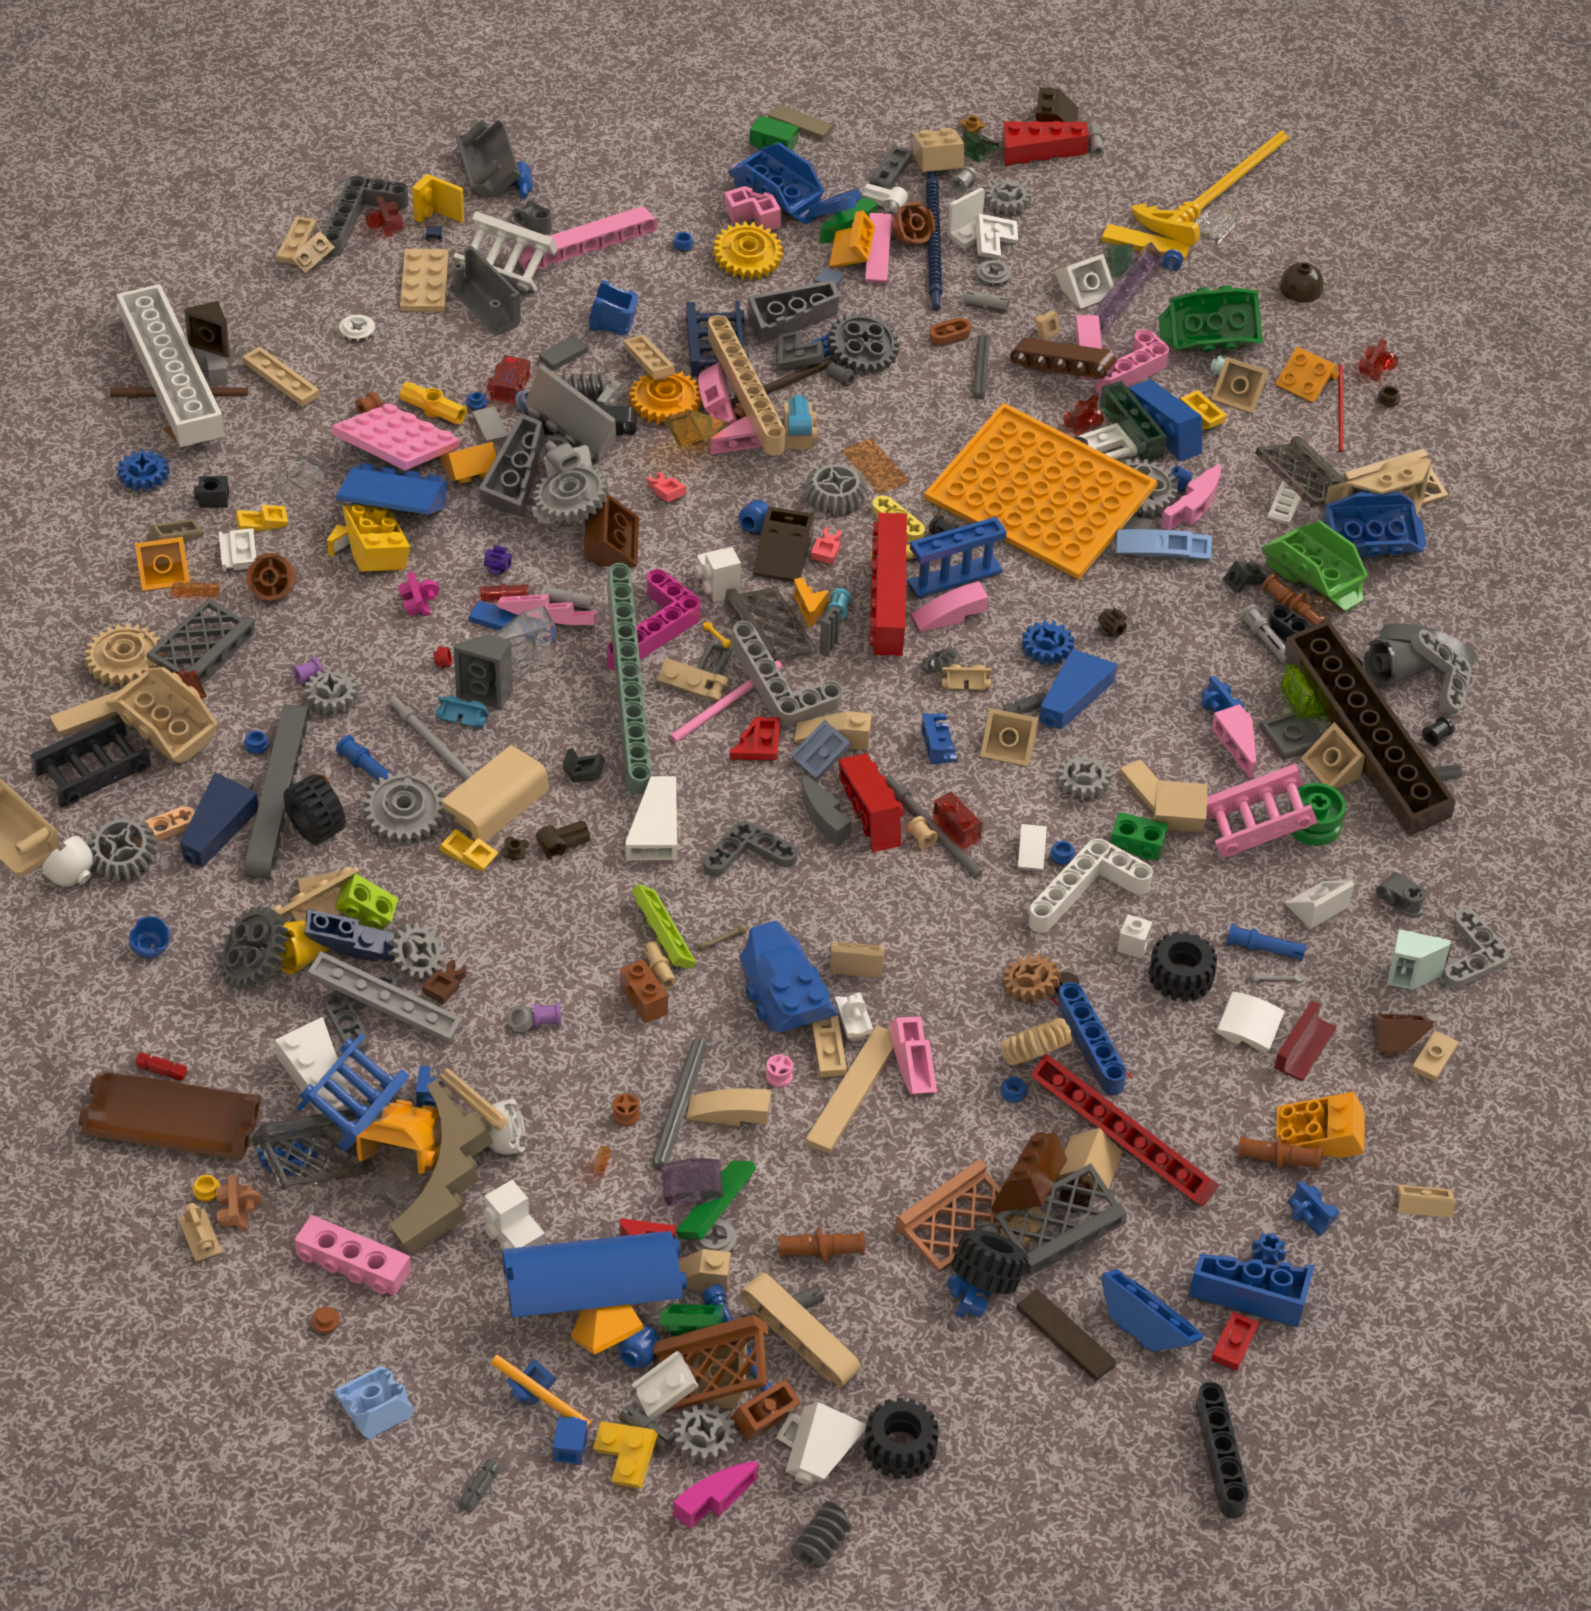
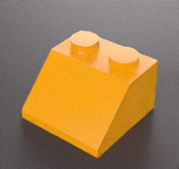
M493 442L444 454L439 456V459L450 480H458L459 484L472 481L471 476L480 474L481 479L485 478L497 456Z
M183 537L134 544L142 591L190 584Z

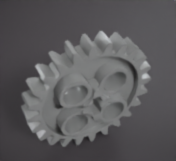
M1128 459L1126 460L1127 466L1157 480V487L1135 512L1133 517L1141 514V517L1145 519L1146 514H1149L1153 518L1155 512L1162 515L1163 509L1165 510L1168 506L1175 503L1178 483H1175L1176 477H1171V471L1164 472V465L1156 467L1157 462H1153L1150 465L1147 459L1143 463H1140L1138 459H1135V463H1131Z

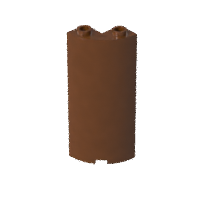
M102 1071L91 1080L90 1094H93L92 1103L84 1107V1110H81L78 1123L79 1126H82L81 1135L242 1160L251 1142L250 1133L256 1127L261 1096Z

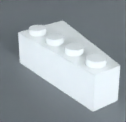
M323 1017L275 1040L278 1060L302 1092L309 1084L315 1086L337 1060ZM335 1071L330 1078L350 1095L345 1078ZM322 1086L317 1094L348 1121L353 1120L354 1113ZM310 1102L330 1131L338 1127Z

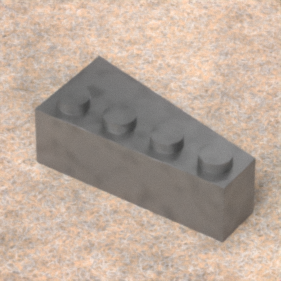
M833 280L748 296L747 315L756 338L761 345L777 339L779 334L798 331L838 314L840 296Z
M522 413L520 414L479 487L483 503L516 516L524 517L544 439L541 421Z

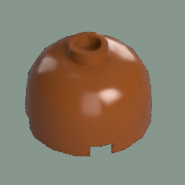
M911 201L903 204L894 212L892 217V232L896 239L905 245L916 246L925 243L930 239L931 233L933 234L935 231L933 213L930 209L927 210L922 206L924 204L921 202Z
M264 553L257 556L252 565L247 569L246 581L249 590L265 601H278L286 598L296 584L294 566L288 559L279 554Z

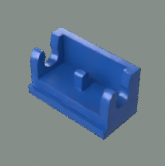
M922 713L921 730L930 765L957 762L956 750L952 743L948 723H935L938 720L947 719L944 713Z

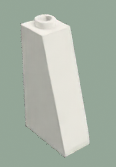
M676 776L650 777L626 839V860H677Z

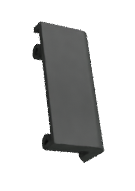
M481 119L466 134L455 135L470 187L483 197H498L521 176L505 124L499 119L490 127Z
M473 246L465 248V275L463 264L454 263L452 265L453 283L449 290L494 336L517 328L521 322L520 293Z

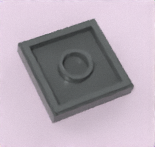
M1303 709L1260 722L1259 728L1283 760L1306 753L1322 736Z

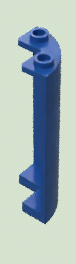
M670 1231L502 1249L503 1274L507 1282L509 1312L512 1317L683 1298V1289H687V1279L685 1272H680L678 1260L680 1255L679 1239H673Z

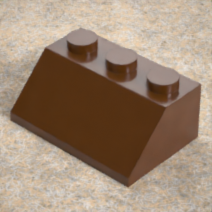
M607 495V502H602L603 508H595L596 514L589 513L588 519L585 518L584 556L597 566L611 567L615 563H623L628 567H637L639 517L612 496Z
M1039 1132L1031 1136L991 1207L992 1212L1043 1205L1068 1160L1056 1132L1046 1134Z

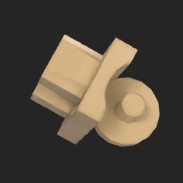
M319 231L290 258L306 274L335 247Z

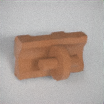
M236 1174L228 1176V1184L216 1188L218 1202L222 1206L229 1204V1207L217 1211V1220L223 1228L236 1225L239 1230H248V1213L254 1212V1208L261 1204V1193L253 1190L251 1185L244 1186L239 1184Z

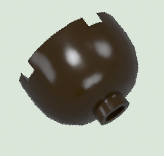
M1306 262L1294 263L1283 272L1280 291L1287 299L1299 300L1298 302L1300 303L1313 302L1319 299L1323 292L1324 278L1316 266Z

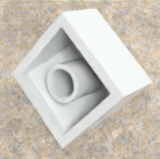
M1103 254L1055 271L1061 290L1080 309L1117 295Z

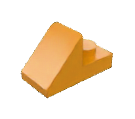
M803 577L794 579L793 595L808 627H812L828 606L829 591L813 593L811 586H807Z

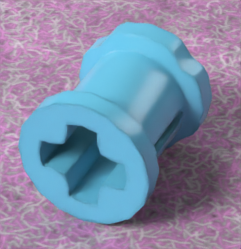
M836 588L831 592L830 598L832 601L827 606V612L831 607H837L841 610L840 619H844L848 615L847 606L852 600V595L844 588Z

